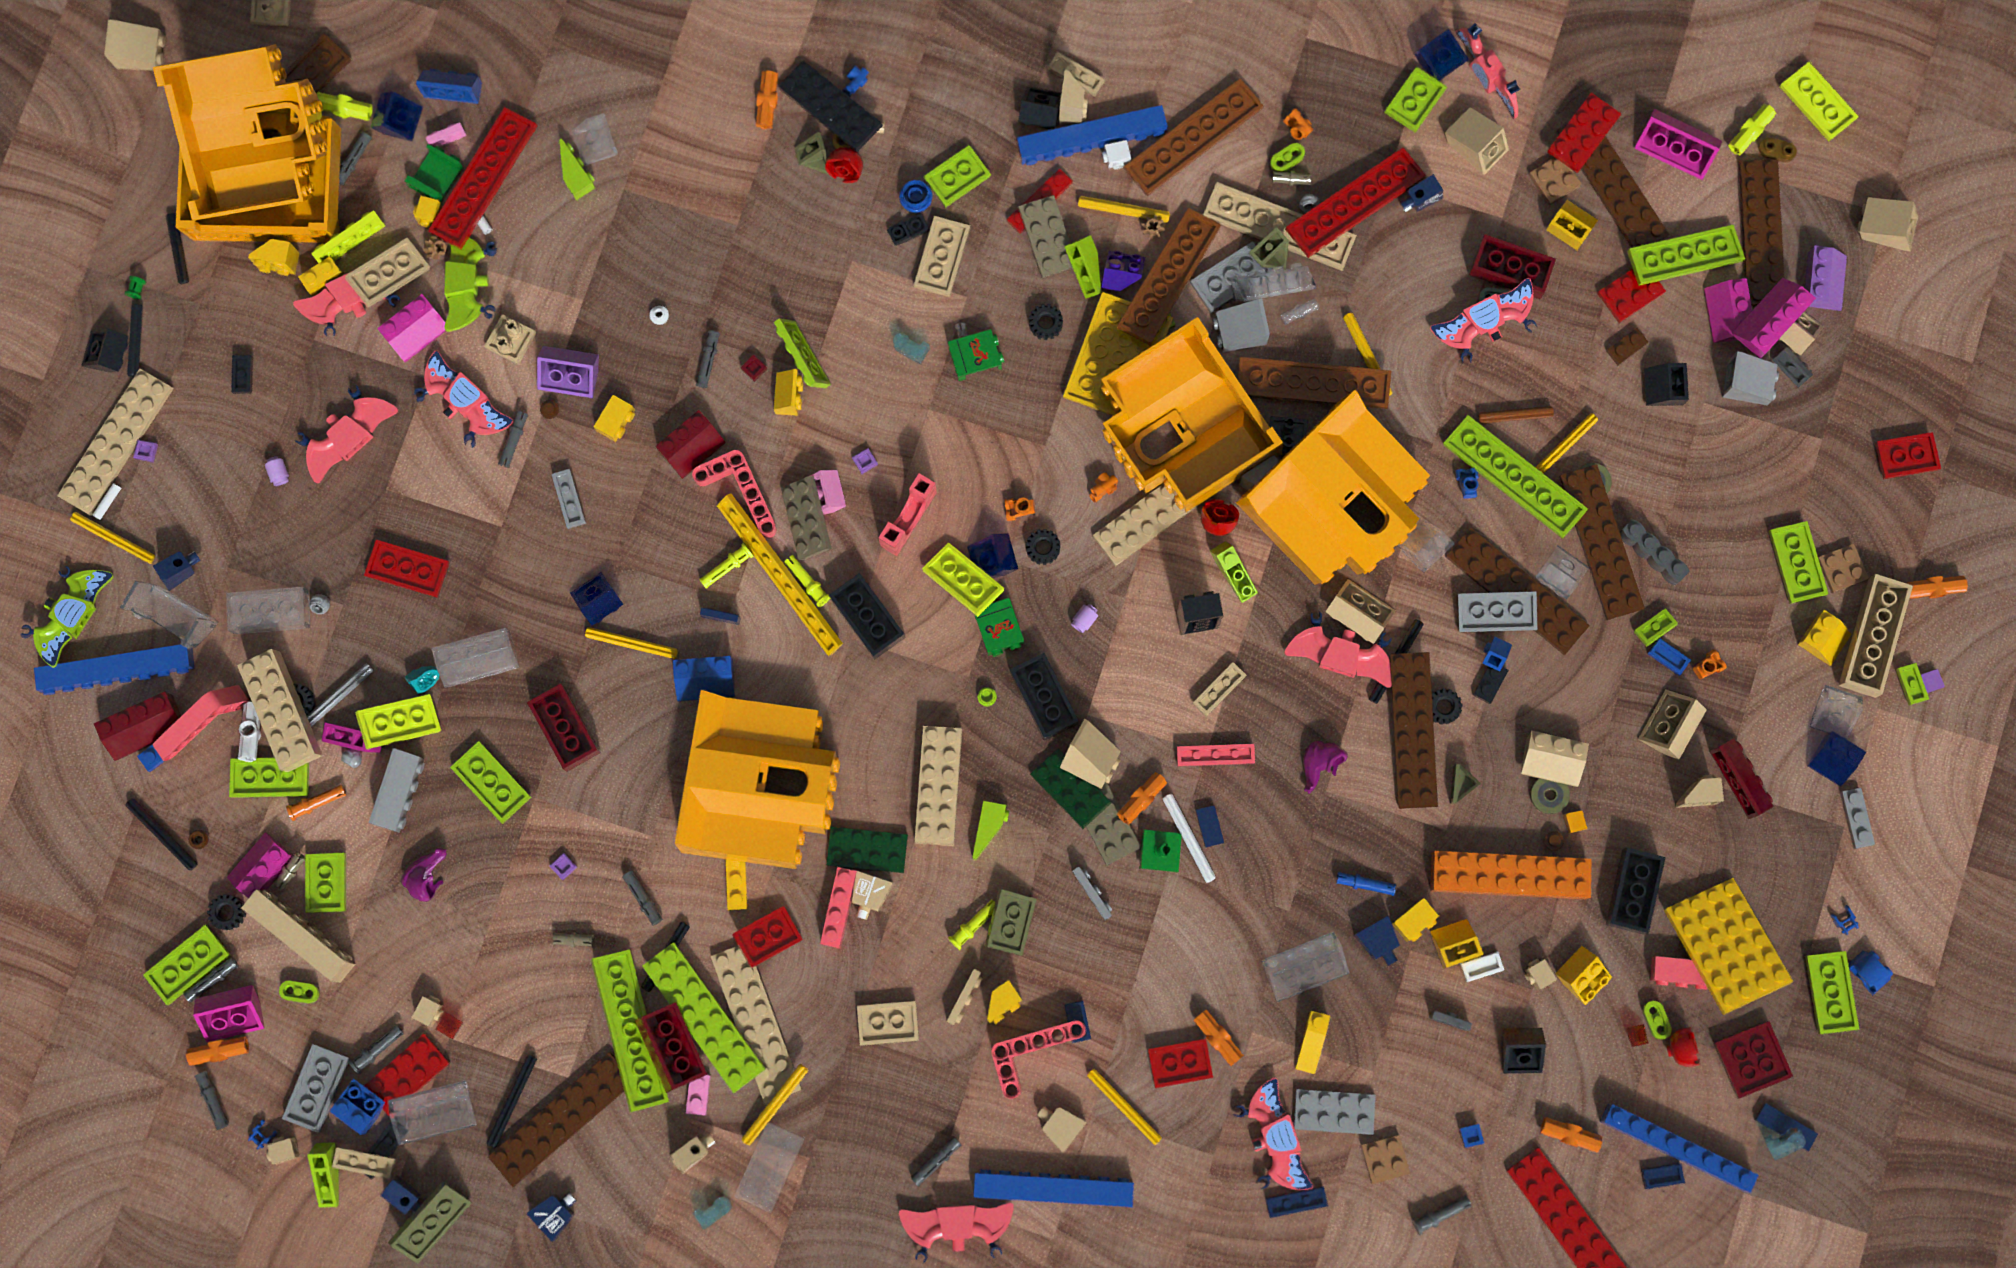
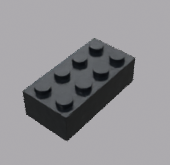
M860 573L829 594L832 603L874 660L906 638L904 632Z
M1214 591L1202 593L1203 596L1186 595L1180 600L1176 613L1180 635L1219 628L1224 616L1219 593L1214 594Z
M1045 653L1010 669V674L1044 741L1079 724V720Z
M1628 847L1622 849L1606 920L1607 926L1642 935L1649 934L1666 857Z

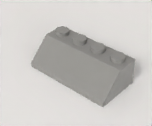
M393 748L369 820L370 824L400 833L401 829H404L406 824L405 815L412 806L411 797L418 788L419 782L417 779L424 769L425 763H423V758Z

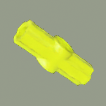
M320 92L317 93L318 100L322 102L323 111L331 112L338 117L346 119L353 117L369 121L372 117V104L355 101L346 95L339 94L333 96Z
M1763 104L1728 145L1730 151L1740 156L1752 141L1754 142L1765 130L1764 127L1776 115L1774 108Z

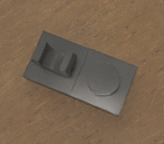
M1788 347L1772 360L1775 364H1778V367L1798 388L1813 375L1812 370H1808L1804 366L1805 363L1801 362Z

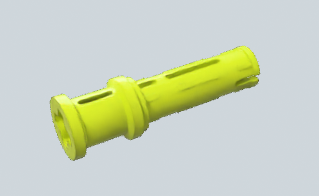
M744 543L735 552H730L726 560L702 578H699L706 589L734 567L739 568L740 564L746 559L754 557Z
M794 555L789 557L794 564L787 558L784 563L805 586L807 595L813 597L817 602V607L826 604L830 598L829 594H826L821 588V583L813 580Z
M991 899L966 924H961L960 929L953 936L948 937L949 941L958 950H961V946L969 938L972 939L974 932L992 916L995 901Z

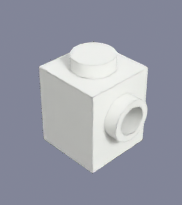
M1127 140L1105 145L1102 158L1103 162L1108 164V168L1120 169L1131 161Z

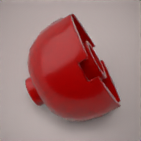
M839 147L828 156L825 169L834 179L840 177L844 179L842 181L844 183H854L859 180L862 174L863 160L853 148Z
M1213 499L1205 503L1201 511L1200 520L1203 528L1208 533L1215 536H1224L1235 529L1240 514L1233 504L1230 503L1229 506L1224 504V500Z
M1692 1027L1682 1028L1674 1032L1670 1038V1045H1667L1669 1057H1673L1675 1062L1683 1067L1699 1066L1700 1059L1696 1055L1699 1052Z

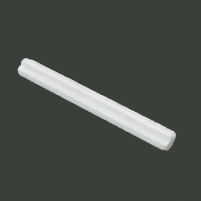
M1173 794L1166 795L1163 801L1179 832L1182 834L1203 878L1207 883L1214 880L1215 875Z

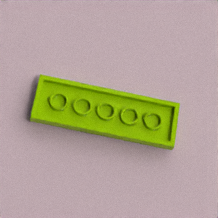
M1734 224L1629 248L1627 251L1639 286L1745 260Z

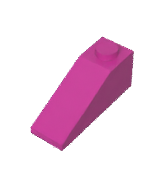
M325 722L322 742L363 752H381V746L366 749L359 728Z

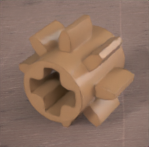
M1156 215L1154 219H1150L1147 216V223H1142V227L1146 228L1143 234L1146 235L1148 233L1150 239L1155 235L1160 238L1159 232L1165 231L1164 227H1160L1163 220L1158 221ZM1150 224H1153V225H1156V224H1157V226H1156V229H1157V230H1156V231H1154L1153 229L1149 230V229H1150Z
M430 236V240H424L423 250L427 254V258L433 257L434 260H438L440 256L446 255L447 245H445L442 239H437V236Z

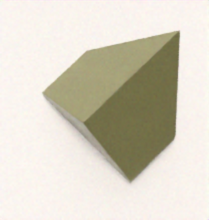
M817 132L794 148L799 165L828 174L825 169L827 155L821 133Z
M1276 227L1249 254L1261 267L1286 270L1289 240Z
M1461 764L1453 766L1450 804L1452 805L1456 804L1481 784Z

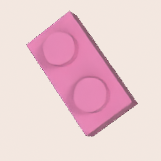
M453 123L448 125L446 129L432 132L426 137V140L433 147L435 145L441 147L466 136V133L460 123Z
M705 1075L689 1083L686 1113L706 1115L711 1075Z

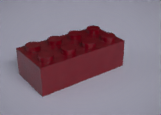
M1484 234L1469 275L1511 290L1529 278L1533 286V297L1541 299L1548 285L1556 258Z
M559 684L527 702L563 770L568 772L601 753L565 686Z

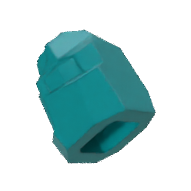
M422 666L417 670H412L405 676V679L417 694H420L435 685L439 679L440 671L434 666Z

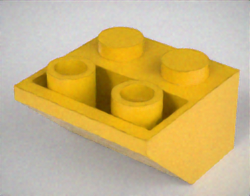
M1567 200L1546 230L1575 250H1578L1598 220Z
M271 239L251 252L248 258L261 272L270 273V271H275L280 275L288 276L289 274L296 273L300 253L290 242Z
M798 369L776 373L775 414L798 416V410H802L800 391L803 392L804 381L802 380V375H799Z
M1467 919L1430 931L1443 969L1484 955L1478 938Z
M1583 946L1555 973L1562 984L1584 1005L1592 1000L1612 978L1600 959Z
M1009 980L992 991L987 1018L989 1023L994 1022L997 1024L1005 1018L1004 1013L1009 1010L1012 1013L1021 1007L1020 1002L1022 999Z

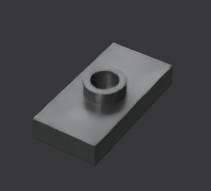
M1436 1011L1431 1012V1020L1464 1031L1471 1030L1472 1023L1458 1019L1459 1015L1447 1012V1015Z

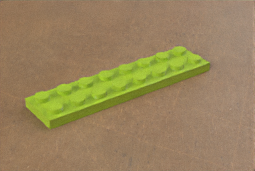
M1469 415L1443 443L1446 448L1470 467L1474 468L1479 474L1562 539L1588 510L1582 503Z
M675 942L642 965L668 1003H677L688 1031L733 1093L766 1070Z
M630 949L592 958L591 963L630 1113L668 1103V1095L635 1020L647 1014Z

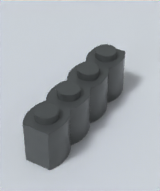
M1632 519L1620 531L1622 541L1632 546L1638 556L1647 559L1650 567L1661 572L1663 578L1668 583L1676 585L1690 572L1684 562L1675 559L1674 554L1668 548L1661 546L1659 540L1654 535L1647 533L1643 525L1638 521Z

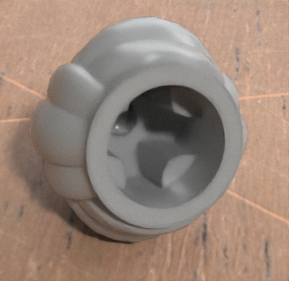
M1306 194L1300 200L1299 207L1304 213H1307L1319 205L1320 200L1313 194Z
M316 594L310 599L309 607L316 614H324L330 608V600L323 594Z
M350 748L342 753L341 761L355 769L361 764L362 755L359 750Z

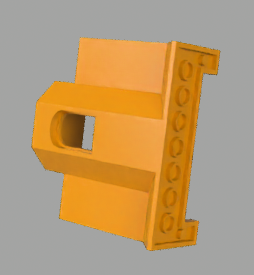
M276 44L174 61L153 67L157 86H164L188 177L193 197L192 200L188 201L192 221L303 202L313 197L314 186L309 180L308 174H310V169L305 161L316 160L326 155L327 122L322 117V102L318 100V96L308 79L285 82L286 71L281 66L280 60L282 55ZM282 108H291L295 111L299 119V129L296 133L264 139L258 113Z
M291 108L258 113L262 131L275 129L281 133V136L294 134L299 129L298 116ZM322 116L327 122L326 155L316 160L305 161L310 169V174H308L309 180L314 186L313 197L303 202L192 221L188 201L192 200L193 197L179 146L176 228L193 241L268 242L274 239L287 242L327 243L334 234H340L338 198L341 128L331 117Z
M1198 317L1101 379V392L1106 400L1111 399L1112 408L1116 415L1102 423L1104 428L1102 432L1108 444H1112L1116 459L1119 463L1123 462L1126 474L1130 479L1133 478L1135 480L1134 483L1140 491L1143 490L1145 493H1148L1164 482L1168 493L1175 495L1174 501L1180 510L1184 509L1185 512H1188L1271 456L1275 455V457H1278L1282 454V440L1273 427L1270 428L1210 340L1208 331ZM1170 421L1183 443L1157 459L1148 458L1141 450V440ZM1177 424L1181 425V427L1185 431L1184 433L1181 432Z
M1354 390L1336 403L1319 423L1235 503L1314 585L1323 584L1332 579L1334 571L1340 570L1346 564L1357 575L1370 573L1377 566V562L1385 557L1388 558L1395 551V546L1401 545L1408 539L1409 536L1407 534L1417 527L1416 523L1419 517L1405 503H1408L1415 496L1413 494L1414 491L1421 490L1428 483L1427 479L1430 475L1366 409L1358 392ZM1361 491L1385 516L1383 526L1375 533L1365 532L1344 510ZM1350 492H1352L1353 494L1347 500H1345L1344 498Z
M701 690L675 838V845L681 853L797 869V864H801L802 860L800 845H804V831L826 834V829L830 830L831 818L829 810L833 811L834 807L832 791L836 792L837 788L835 772L839 773L840 769L839 757H837L835 751L819 749L820 739L818 732H822L823 720L818 710L726 698ZM769 766L803 771L807 776V787L804 793L800 796H789L765 792ZM759 772L763 773L762 784L758 783Z

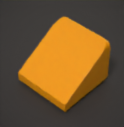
M1582 810L1563 815L1568 834L1587 829Z

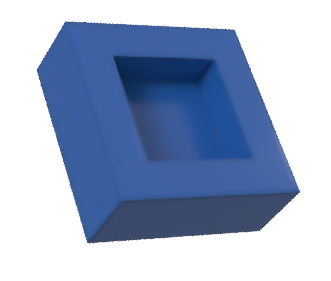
M153 745L137 756L148 772L153 771L165 762Z
M1480 1124L1459 1128L1464 1148L1485 1144Z

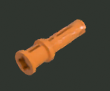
M341 784L312 798H303L301 802L291 806L287 805L286 809L291 820L295 821L297 817L306 813L309 815L314 809L347 794Z

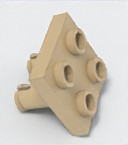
M252 0L250 23L252 25L289 26L291 0Z
M502 314L484 347L519 365L536 335V331Z

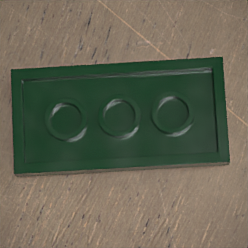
M1058 748L1030 775L1084 829L1111 802L1095 785L1060 768L1065 754Z
M831 827L827 866L904 874L908 834Z

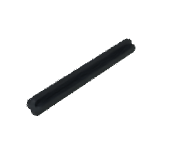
M1417 619L1414 620L1395 654L1408 653L1424 623ZM1378 682L1369 700L1377 704L1387 687Z
M131 798L126 802L125 806L188 870L192 871L198 865L135 799Z
M532 1055L526 1056L486 1141L488 1146L497 1147L537 1061L536 1057Z

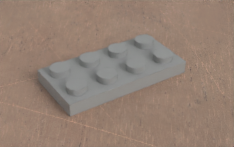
M1253 241L1190 281L1191 286L1210 313L1273 274L1274 271L1271 268L1261 267L1249 254L1256 246Z
M1536 591L1458 594L1459 632L1537 630Z
M312 1044L282 1119L320 1133L350 1058Z
M1296 1089L1294 1129L1374 1135L1375 1095Z

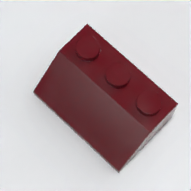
M698 410L655 447L683 479L726 442L708 419Z

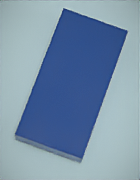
M1661 638L1656 640L1647 653L1678 676L1682 674L1691 661L1690 658Z

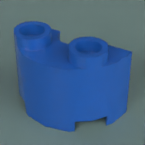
M1871 950L1869 953L1862 951L1848 963L1849 970L1862 981L1863 986L1873 996L1891 980L1893 972L1889 967L1883 966L1878 961L1880 958L1874 951Z

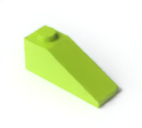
M1091 235L1064 246L1085 299L1100 294L1101 283L1098 252Z
M983 801L973 860H977L1002 828L1003 823L1008 821L1009 810H1006V805Z
M335 1142L316 1143L307 1154L319 1208L338 1207L339 1169L332 1168L336 1152Z

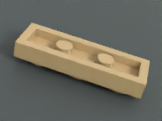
M1059 52L1056 53L1048 66V70L1063 79L1065 70H1069L1082 88L1094 97L1105 82L1104 78Z
M1232 662L1193 702V705L1207 717L1247 675Z
M973 970L946 1022L955 1025L956 1022L960 1023L964 1016V1013L961 1012L965 1005L969 1006L973 995H971L973 988L978 989L983 979L980 977L981 972Z
M336 1148L332 1168L392 1179L396 1159Z

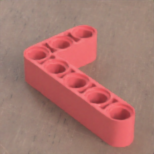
M733 450L694 468L692 476L699 486H707L734 474L760 533L765 538H771L776 534L777 528L742 452ZM740 457L741 461L738 464H733L732 459ZM721 464L724 466L721 472L714 471L717 465ZM701 472L707 474L703 480L697 479L698 474ZM746 473L749 475L746 481L739 480L742 474ZM751 490L757 492L753 498L747 497L748 492ZM758 507L765 509L761 515L755 514V510ZM771 524L772 529L765 532L762 530L764 525Z
M239 685L209 691L153 743V747L163 761L170 760L214 718L220 714L238 711L244 708V704L250 702V700Z
M1072 1021L995 1044L992 1047V1056L1004 1096L1014 1099L1022 1091L1013 1057L1079 1039L1086 1033L1085 1024L1081 1021ZM1074 1024H1079L1082 1027L1080 1035L1072 1033L1071 1029ZM1056 1029L1061 1030L1063 1033V1038L1060 1041H1056L1053 1038V1032ZM1036 1035L1043 1036V1045H1035L1034 1038ZM1018 1040L1025 1043V1049L1022 1052L1017 1051L1015 1048ZM999 1046L1006 1048V1055L1003 1057H999L996 1053ZM1004 1065H1009L1012 1069L1009 1076L1002 1074V1067ZM1010 1084H1014L1017 1087L1015 1095H1010L1007 1092V1087Z

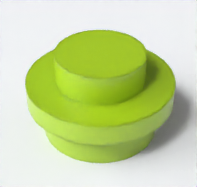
M984 687L978 692L977 698L981 705L988 707L996 702L997 695L992 688Z

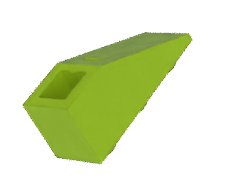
M561 138L559 143L563 180L577 201L595 189L592 183L595 180L589 171L585 173L582 168L584 164L581 159L574 157L572 154L574 150L569 142L565 144Z
M1224 541L1210 550L1218 568L1241 603L1258 594L1231 544Z

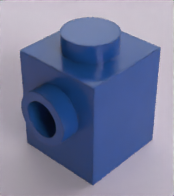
M1494 636L1492 642H1487L1483 652L1486 654L1482 663L1500 671L1508 658L1512 644Z

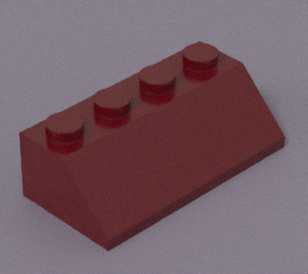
M164 691L94 723L100 741L113 760L117 761L152 745L181 717L173 695Z
M1732 739L1709 752L1747 818L1751 819L1774 807L1772 804L1773 799L1763 789L1761 778L1753 772L1751 761L1745 758L1742 753V745L1735 741V739Z
M676 1002L635 1020L666 1093L707 1075Z

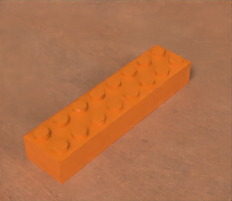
M1434 851L1431 853L1430 892L1587 900L1591 898L1592 859Z

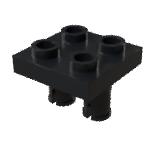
M1270 416L1269 427H1273L1283 442L1282 454L1280 456H1285L1307 434V419H1296L1291 416L1287 418Z

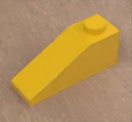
M1309 1011L1295 1069L1315 1074L1330 1020L1329 1015Z

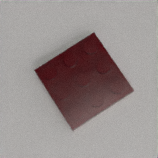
M1770 1021L1714 1042L1737 1099L1794 1077Z

